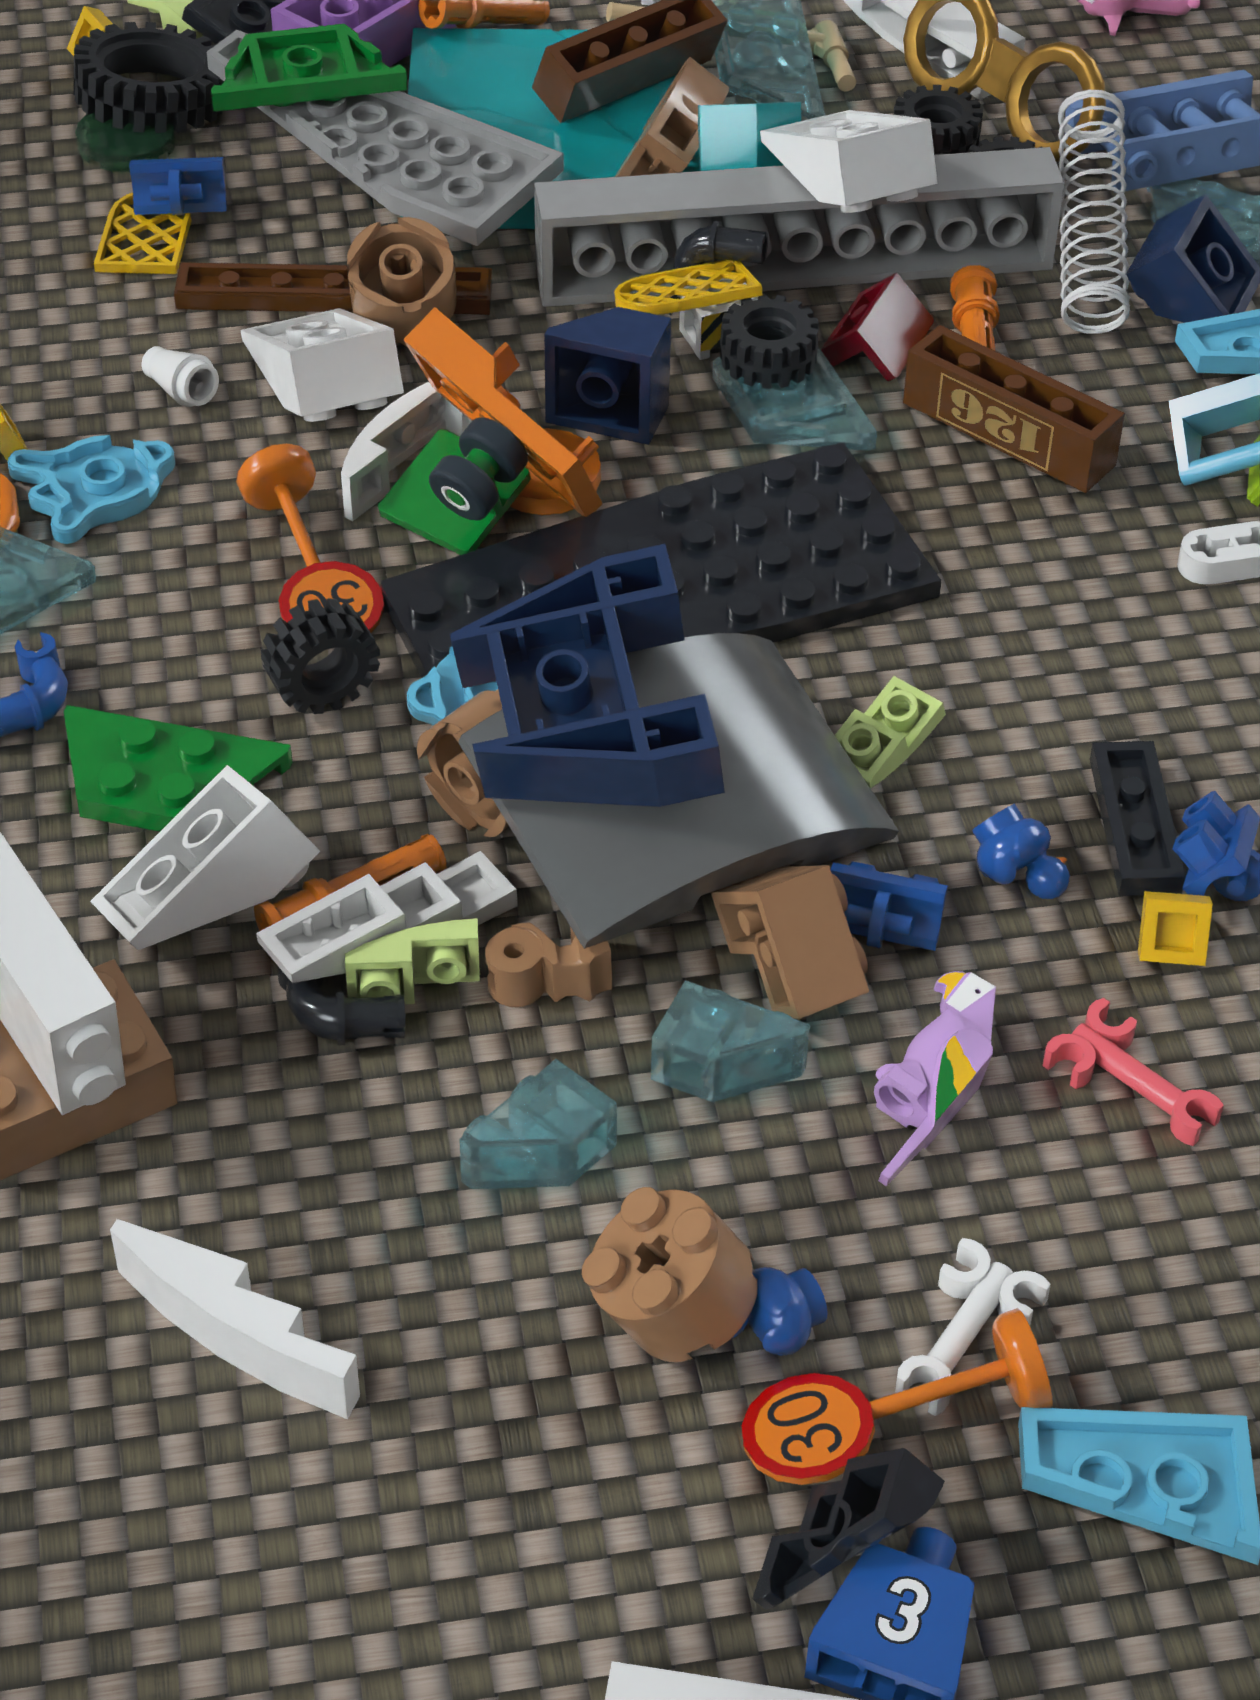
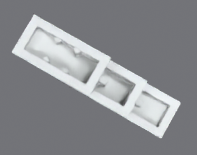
M479 851L438 874L425 862L381 886L370 874H367L256 933L257 940L292 983L346 973L345 953L382 936L412 927L450 920L478 918V925L499 916L518 906L517 889Z
M116 1219L110 1232L118 1272L165 1318L221 1359L278 1391L345 1419L349 1418L360 1397L355 1354L304 1337L301 1308L252 1292L248 1264L246 1262Z

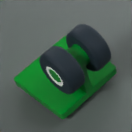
M474 419L461 436L445 429H440L378 504L380 516L459 555L475 551L531 480L529 469L525 467L528 462L527 451L522 442L508 428L492 419Z

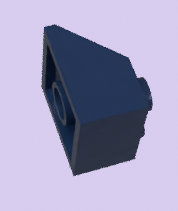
M1206 194L1157 219L1126 273L1136 295L1144 299L1155 315L1183 323L1245 312L1260 284V266Z
M616 307L549 327L544 334L545 422L649 445L669 407L671 318Z

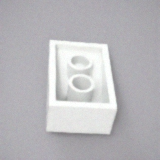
M847 110L760 131L761 142L819 202L840 205L842 213H853L871 209L873 207L872 200L886 197L887 201L913 199L918 197V188L938 184L930 119Z
M338 308L240 330L242 341L283 407L301 417L303 416L304 421L314 422L333 418L337 415V408L354 404L355 409L358 410L382 407L387 404V397L404 393L394 330L373 320Z
M227 765L90 902L137 950H141L274 898L283 888L294 885L305 875L309 868V862L320 850L268 797Z

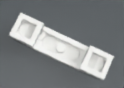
M429 382L413 389L391 403L366 425L350 447L341 471L344 517L354 521L382 500L390 491L389 472L427 444L438 430L447 429L461 436L472 421L439 394Z

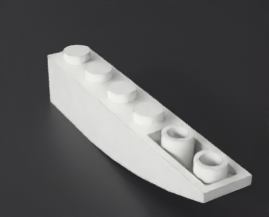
M843 0L876 33L904 53L903 37L908 16L918 0ZM956 1L945 4L935 13L928 25L925 38L926 56L931 68L942 78L956 77L966 69L974 55L977 43L976 24L970 11L964 5ZM998 22L999 38L1005 39L1024 51L1025 37ZM979 87L970 92L972 96L979 100L991 95Z

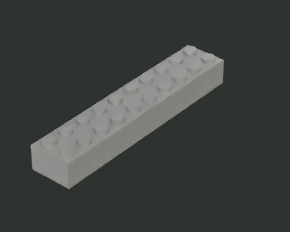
M1042 147L934 155L938 184L918 188V197L909 200L887 201L886 197L872 200L873 207L871 209L853 213H842L840 205L819 202L784 165L534 183L535 270L542 306L615 302L614 290L619 284L642 275L673 270L676 251L684 238L699 228L711 226L715 220L721 221L722 227L768 232L767 255L763 264L741 262L762 285V291L876 283L896 272L903 280L952 277L959 269L969 265L984 266L989 268L994 274L1052 270L1064 180L1051 148ZM706 276L698 277V279L708 280L710 278ZM664 283V284H661L660 286L671 287L672 284H671V283ZM634 290V291H632V292H630V293L635 294V293H637L638 291H637V290ZM650 292L648 295L658 297L662 293Z

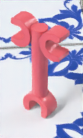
M1105 998L1096 1000L1089 1006L1085 1023L1078 1025L1072 1034H1060L1048 1041L1043 1059V1067L1049 1070L1061 1060L1075 1062L1076 1065L1072 1069L1070 1086L1078 1089L1090 1082L1096 1063L1171 1116V1131L1184 1144L1194 1146L1199 1140L1202 1124L1191 1116H1199L1213 1126L1217 1125L1220 1121L1224 1105L1217 1096L1201 1089L1183 1092L1124 1051L1132 1044L1137 1020L1129 1017L1123 1024L1115 1027L1104 1024L1110 1004Z

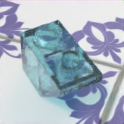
M685 980L652 1036L651 1080L710 1102H715L799 1078L806 1069L810 1024L793 1019L783 1012L770 1011L731 997L721 990L709 989Z
M555 1059L536 1076L529 1075L521 1080L511 1096L488 1116L481 1115L469 1124L459 1139L461 1182L470 1189L572 1185L617 1145V1102L562 1062Z

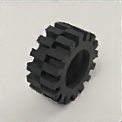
M925 85L917 87L916 93L909 89L904 92L903 97L899 96L897 98L893 115L930 119L934 155L968 153V149L972 145L978 146L981 135L983 108H980L981 103L977 99L971 100L972 95L965 91L958 95V88L952 86L949 87L948 91H942V85H933V90L928 91Z
M331 598L327 599L324 608L320 601L315 599L308 601V611L302 612L298 605L290 609L289 612L293 618L286 622L280 617L273 624L278 634L267 633L263 640L267 649L261 650L264 669L283 701L289 707L293 705L296 711L305 713L308 707H310L313 714H323L325 704L328 703L333 710L342 708L343 705L340 699L347 695L353 702L360 696L356 689L357 686L360 684L368 688L373 682L369 672H378L380 662L377 659V656L381 655L380 649L359 614L348 603L344 602L341 606L337 599ZM334 648L324 659L307 665L319 653Z

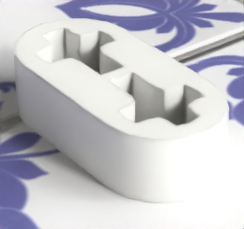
M1260 521L1204 528L1189 532L1183 537L1177 563L1179 572L1184 578L1198 584H1218L1260 577Z

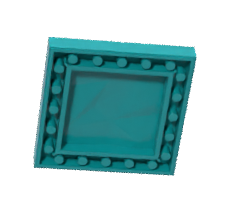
M413 28L408 94L564 153V171L552 181L615 177L643 133L645 124L677 75L560 123L532 89V85L545 48L587 30L564 29L556 32L551 29ZM699 148L689 165L682 172L699 171ZM533 197L498 229H535V198Z

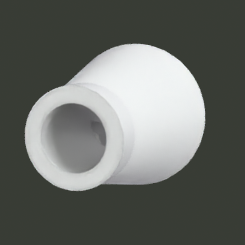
M160 346L150 348L143 356V373L158 383L178 404L184 407L201 406L208 403L214 397L218 389L219 376L212 362L206 356L166 350Z

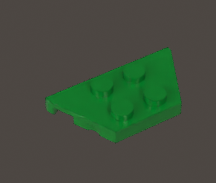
M335 24L245 34L238 46V53L231 57L225 67L226 79L222 86L214 85L211 89L214 111L268 105L286 107L296 102L322 99L338 101L349 96L407 90V75L405 68L400 64L392 68L382 62L381 50L370 42L361 40L358 37V33L346 24Z
M66 705L63 711L80 817L160 832L227 765L254 786L255 783L273 769L282 775L290 769L293 762L291 745L70 705Z

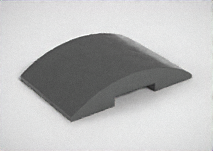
M715 633L685 637L684 641L626 653L639 708L701 694L706 695L719 744L725 793L662 807L492 798L584 949L692 911L702 895L787 865L818 866L894 839L898 834L899 830L771 640L741 633ZM503 709L463 733L458 741L479 777L472 744L508 737Z

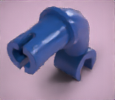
M40 632L43 648L39 649L37 653L25 650L19 640L16 642L15 652L21 678L34 684L31 686L27 683L20 685V691L0 699V738L32 727L36 731L44 729V722L55 717L64 706L68 681L65 673L60 668L55 639L49 634Z

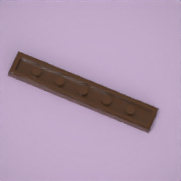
M182 262L179 265L174 291L176 309L325 312L341 308L353 312L347 265ZM455 267L457 304L453 314L490 315L492 268Z

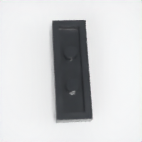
M1154 741L1093 742L1090 764L1118 895H1144V891L1182 894L1186 876L1182 860L1172 849L1177 837Z

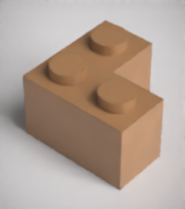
M829 865L780 867L711 892L730 953L754 954L774 1017L801 1019L869 992L864 976L868 970L867 958L859 941L851 935L844 914L848 906L846 892L837 876L831 873Z

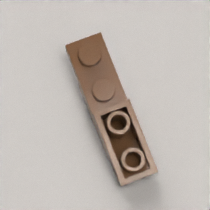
M689 57L645 124L643 133L615 177L681 173L689 165L699 148L698 105L723 104L729 86Z

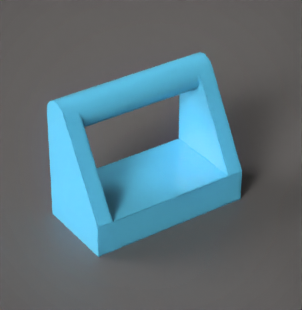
M1260 373L1169 401L1178 471L1184 486L1260 465V441L1200 458L1202 436L1260 420Z

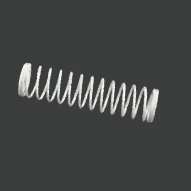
M1090 89L1077 92L1066 98L1060 105L1058 112V122L1060 124L1058 134L1060 139L1058 151L1060 154L1059 169L1063 180H1067L1064 183L1060 212V249L1062 251L1060 259L1062 267L1060 296L1063 301L1060 311L1063 322L1071 329L1086 334H1100L1110 332L1121 326L1128 319L1130 312V297L1126 291L1129 285L1126 275L1129 264L1125 258L1128 253V246L1125 242L1128 235L1125 227L1128 217L1125 212L1127 199L1124 194L1127 186L1124 179L1126 173L1124 164L1126 152L1123 147L1126 138L1123 133L1125 108L1122 101L1114 94L1103 90ZM1089 97L1109 100L1119 110L1118 112L1106 106H1088L1076 110L1064 119V111L1070 104ZM1088 110H1106L1118 117L1113 124L1104 121H1091L1077 125L1074 128L1068 124L1071 118ZM1091 125L1108 126L1105 129L1096 131L1078 130ZM1116 131L1113 135H1111V136H1109V137H1106V138L1104 137V136H1107L1108 134H1110V133ZM1118 135L1120 136L1119 143L1116 140H1113V138L1117 137ZM1068 137L1077 140L1071 146L1066 144ZM1109 142L1117 146L1108 153L1081 154L1073 150V148L1083 143ZM1120 151V159L1112 154ZM1069 152L1079 156L1071 162L1066 159ZM1107 157L1117 162L1114 166L1107 169L1085 170L1073 165L1079 160L1086 158L1098 159ZM1119 166L1121 168L1120 174H1118L1115 171H1112L1118 168ZM1069 168L1079 172L1071 178L1066 174ZM1108 173L1117 177L1115 181L1106 185H1082L1073 181L1079 176L1086 174ZM1119 182L1122 185L1120 190L1116 187H1112L1113 185ZM1069 184L1080 187L1073 193L1068 192L1066 189ZM1108 189L1117 193L1115 197L1105 201H1084L1074 197L1086 190ZM1121 198V207L1118 204L1113 203V201ZM1070 199L1081 203L1073 209L1067 206ZM1090 205H1108L1117 209L1115 213L1103 217H1086L1075 213L1078 209ZM1121 213V215H1122V221H1121V222H1119V221L1116 220V219H1112L1113 217H1115V216H1117V215H1119V214ZM1071 215L1081 219L1072 226L1067 222ZM1091 221H1108L1118 225L1115 229L1103 233H1088L1075 229L1077 226ZM1120 229L1123 232L1122 238H1119L1116 235H1112L1113 233L1118 232ZM1071 231L1082 235L1073 242L1067 237ZM1092 237H1107L1118 241L1116 245L1103 249H1088L1075 245L1082 240ZM1120 246H1122L1123 248L1122 255L1118 252L1111 251ZM1073 247L1083 253L1072 258L1068 251ZM1105 253L1118 257L1116 261L1104 265H1088L1076 261L1090 254ZM1121 261L1124 265L1122 271L1112 267ZM1072 263L1085 268L1074 274L1068 270ZM1093 270H1108L1119 274L1110 280L1097 282L1077 277L1082 273ZM1121 278L1124 281L1123 288H1121L1118 285L1111 284L1115 281L1120 280ZM1072 279L1086 284L1074 291L1068 286ZM1093 294H1095V295H1108V297H1100V298H1093V297H1086V296H1088V295H1093ZM1078 298L1092 302L1109 301L1116 298L1123 305L1110 313L1091 314L1075 309L1071 303ZM1067 308H1069L1072 312L1084 317L1105 318L1124 310L1118 319L1097 326L1077 323L1069 318L1066 312Z

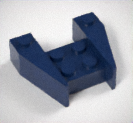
M665 544L601 557L450 633L462 689L497 681L508 737L472 744L485 798L662 807L725 793L719 744L706 695L701 694L639 708L626 655L629 652L685 640L678 590Z

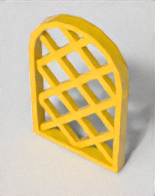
M133 192L117 200L107 216L94 260L95 272L177 274L192 223L191 213H185L183 220L177 215H172V213L160 214L148 220L142 215H134V209L130 207V205H133ZM121 211L125 212V214L118 216ZM131 219H135L140 223L130 229H126L121 225ZM168 219L176 224L165 230L156 226ZM113 229L120 233L111 237ZM147 229L155 234L144 240L136 236V234ZM180 231L177 241L171 235ZM126 239L134 244L123 250L115 246V244ZM161 240L169 244V246L159 251L150 246ZM107 250L113 253V255L105 258ZM140 250L149 254L138 261L129 256ZM174 252L172 261L165 257Z
M720 260L716 261L715 264L704 263L642 275L619 284L614 290L616 307L655 315L763 296L762 285L740 261ZM700 276L710 277L708 280L696 279ZM721 279L733 280L731 283L719 282ZM664 283L674 284L672 287L660 286ZM687 285H688V286H697V288H696L695 290H693V289H684V287L687 286ZM709 288L722 289L718 292L707 291ZM634 290H637V291H638V292L635 293V294L630 293V292H632V291H634ZM650 292L662 293L658 297L648 295ZM673 295L685 296L682 299L671 298Z

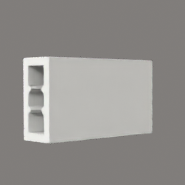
M0 832V1020L61 1115H65L83 1105L97 1104L109 1097L113 1091L126 1085L116 1002Z

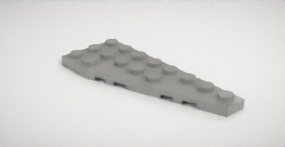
M235 30L207 51L208 69L223 81L226 79L225 67L231 57L238 53V46L245 34H247L245 32ZM401 91L349 96L338 101L322 99L296 102L286 107L274 105L257 107L390 212L402 217L424 220L438 228L442 233L475 246L482 243L534 197V183L551 182L564 171V153Z

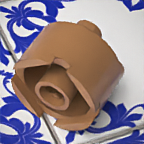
M397 217L398 223L381 226L379 221L369 225L356 236L347 254V274L353 313L393 328L395 342L407 347L403 339L434 307L451 319L457 304L454 257L445 235L438 228L424 220L412 217Z
M498 689L478 693L423 732L417 743L418 760L427 754L432 772L427 774L424 779L437 802L452 819L469 831L477 825L488 829L484 834L487 837L499 835L509 825L492 798H485L481 779L458 741L463 733L502 709Z
M642 1187L631 1192L624 1199L620 1212L608 1223L599 1236L593 1252L585 1259L582 1266L583 1280L590 1287L598 1305L643 1350L657 1359L668 1362L693 1359L688 1354L691 1351L707 1344L715 1350L728 1342L739 1331L750 1315L758 1290L757 1279L752 1274L751 1260L754 1261L747 1246L703 1199L693 1193L682 1190L657 1192L651 1187Z

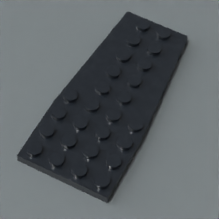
M844 442L772 459L728 472H721L680 485L667 486L661 491L593 512L587 517L583 515L381 581L384 606L421 678L425 677L434 666L437 667L439 662L449 654V649L452 646L450 633L601 557L661 544L666 545L678 590L684 638L715 633H741L756 635L769 639L772 642H777L939 598L941 589L940 577Z

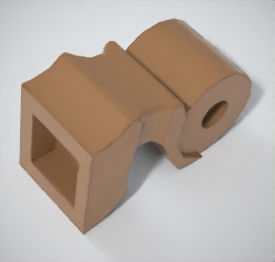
M530 922L511 925V927L494 935L485 947L486 964L489 970L487 976L488 991L494 1000L509 1007H524L532 1004L543 993H547L554 1002H558L567 996H578L591 1001L597 994L612 990L611 949L608 940L584 949L570 927L571 945L559 947Z

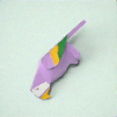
M949 972L936 981L934 991L943 994L940 1003L941 1015L914 1037L908 1046L902 1063L885 1064L877 1069L876 1077L879 1081L874 1086L876 1107L906 1128L909 1125L917 1127L915 1132L880 1174L878 1181L884 1186H887L923 1148L925 1150L981 1085L993 1055L991 1035L996 986L972 972Z

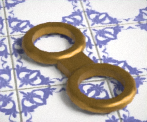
M918 0L908 16L903 37L904 56L913 81L918 86L925 85L928 91L933 90V85H942V91H948L949 87L952 86L958 88V95L965 91L970 93L977 87L983 89L1006 103L1007 124L1012 136L1019 137V142L1022 143L1027 140L1035 142V148L1041 146L1050 147L1056 163L1060 161V154L1058 152L1060 141L1049 142L1034 131L1028 114V98L1031 86L1039 73L1050 65L1065 64L1077 75L1082 91L1089 89L1105 91V82L1096 61L1081 47L1059 41L1041 45L1028 54L1005 39L999 38L998 19L990 0ZM956 1L970 11L976 24L977 43L973 58L966 69L956 77L946 79L940 77L931 68L926 56L925 38L928 25L935 13L945 4ZM1085 98L1083 99L1082 108L1106 106V99ZM1105 110L1082 112L1076 126L1091 121H1102ZM1091 125L1078 130L1096 131L1100 129L1101 125ZM1070 137L1066 140V144L1069 146L1077 142V140ZM1090 143L1080 144L1073 148V150L1081 153L1088 148ZM1069 152L1066 159L1071 160L1077 155Z

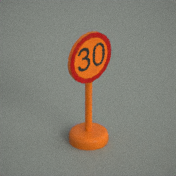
M287 443L271 445L257 451L246 459L238 470L236 482L245 502L256 509L267 511L283 509L307 566L297 571L284 584L279 597L281 618L286 622L290 621L293 617L289 610L297 605L302 612L308 611V601L318 599L324 608L327 599L331 598L337 599L341 606L344 602L351 605L355 612L359 614L370 633H372L379 625L384 611L381 587L370 573L356 565L338 561L320 562L295 504L304 498L314 485L316 469L309 452L301 446Z
M1016 1308L1000 1314L993 1323L992 1334L998 1360L870 1402L859 1387L838 1376L810 1373L791 1376L767 1387L748 1407L741 1425L745 1453L756 1469L776 1481L798 1485L825 1482L843 1474L848 1459L864 1456L868 1452L875 1433L874 1420L1002 1378L1005 1379L1012 1397L1020 1408H1051L1053 1401L1050 1382L1030 1325L1024 1314Z

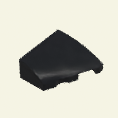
M906 1448L848 1459L842 1480L813 1485L799 1532L772 1536L752 1599L764 1609L773 1608L839 1565L917 1521L933 1506L945 1481Z

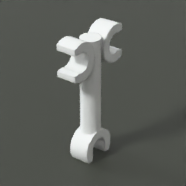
M962 1238L958 1243L956 1261L972 1270L962 1272L944 1263L940 1269L938 1286L949 1296L966 1300L927 1356H912L903 1361L898 1368L895 1393L907 1390L918 1382L928 1383L950 1376L952 1370L996 1307L999 1315L1018 1308L1030 1325L1033 1309L1018 1302L1016 1299L1027 1298L1044 1306L1048 1300L1051 1284L1044 1276L1036 1272L1024 1270L1013 1273L1008 1266L1000 1262H993L990 1265L989 1253L982 1244L972 1239ZM950 1396L929 1402L928 1412L934 1416L942 1413L949 1404Z

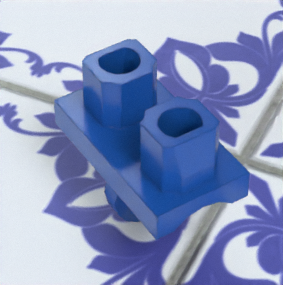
M223 157L130 161L129 168L133 188L134 215L171 213L172 215H183L184 213L227 211Z
M1212 791L1185 810L1182 821L1188 828L1175 839L1172 848L1188 867L1182 889L1188 895L1204 896L1207 887L1213 883L1216 890L1224 897L1234 901H1248L1260 894V854L1252 849L1260 816L1250 804L1234 813L1217 792Z
M854 861L848 865L833 862L830 868L831 873L837 876L846 892L848 906L844 914L851 934L866 936V945L879 949L882 946L883 940L933 951L936 950L947 885L939 884L937 878L918 874L908 878L876 871L874 865Z

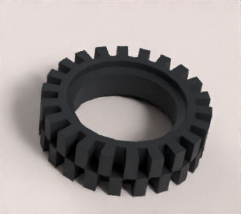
M124 22V30H121L116 24L106 25L105 32L99 29L90 31V37H81L79 45L76 44L74 48L73 95H75V101L77 105H82V110L87 115L95 113V119L102 123L113 118V127L124 129L128 123L134 124L133 132L144 133L145 126H154L155 134H166L167 126H172L177 133L187 131V123L195 129L203 127L205 120L213 122L217 119V113L222 114L223 112L214 111L212 104V87L214 85L222 86L224 83L220 77L208 69L207 51L215 45H211L212 40L206 36L196 39V32L190 29H186L181 34L177 33V26L167 24L164 30L156 29V22H146L145 28H138L135 22ZM154 72L175 76L182 80L146 82L125 78L119 74Z

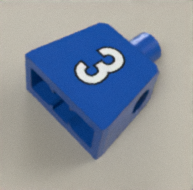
M918 1527L913 1531L905 1553L879 1543L865 1550L812 1630L808 1642L804 1678L861 1700H955L975 1583L968 1576L949 1569L957 1550L954 1540L938 1529Z

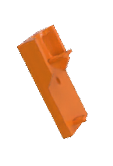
M434 307L403 339L431 386L471 421L476 418H488L508 428L522 442L527 451L528 462L525 467L582 516L587 517L595 512L603 503L582 465L599 448L598 444L588 436L571 453L521 410L519 401L501 386L520 366L509 344L504 342L491 355Z

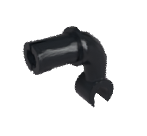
M715 220L711 226L699 228L684 238L675 254L674 269L704 264L707 261L710 264H715L718 259L763 264L767 255L768 232L722 227L721 221ZM673 295L671 298L678 299V295Z
M278 966L279 984L286 991L291 1012L304 1029L321 1038L337 1040L338 1046L345 1045V1039L405 1038L404 995L356 998L344 997L343 992H336V996H327L319 989L323 978L292 983Z

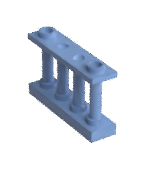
M1238 70L1112 93L1122 101L1125 108V125L1123 129L1126 137L1123 146L1126 152L1124 159L1126 173L1124 179L1127 186L1125 191L1260 166V113L1251 107L1253 76L1246 70ZM1083 99L1069 105L1065 110V118L1076 110L1082 109ZM1106 100V107L1113 108L1119 112L1115 104ZM1105 110L1102 121L1113 124L1118 117L1112 112ZM1081 113L1069 120L1068 124L1074 128ZM1101 125L1100 129H1105L1108 126ZM1114 131V132H1112V133H1110V134H1108L1107 136H1104V137H1105V138H1106V137H1109V136L1113 135L1116 131ZM1118 135L1117 137L1113 138V140H1116L1119 143L1120 136ZM1109 142L1090 143L1088 148L1082 151L1081 154L1101 150L1110 152L1117 146ZM1118 151L1112 155L1120 159L1121 153ZM1115 160L1112 161V166L1117 163ZM1119 166L1118 168L1112 171H1115L1118 174H1120L1121 168ZM1112 175L1113 182L1117 179V177H1115L1114 175ZM1119 182L1113 185L1112 187H1116L1120 190L1122 185Z

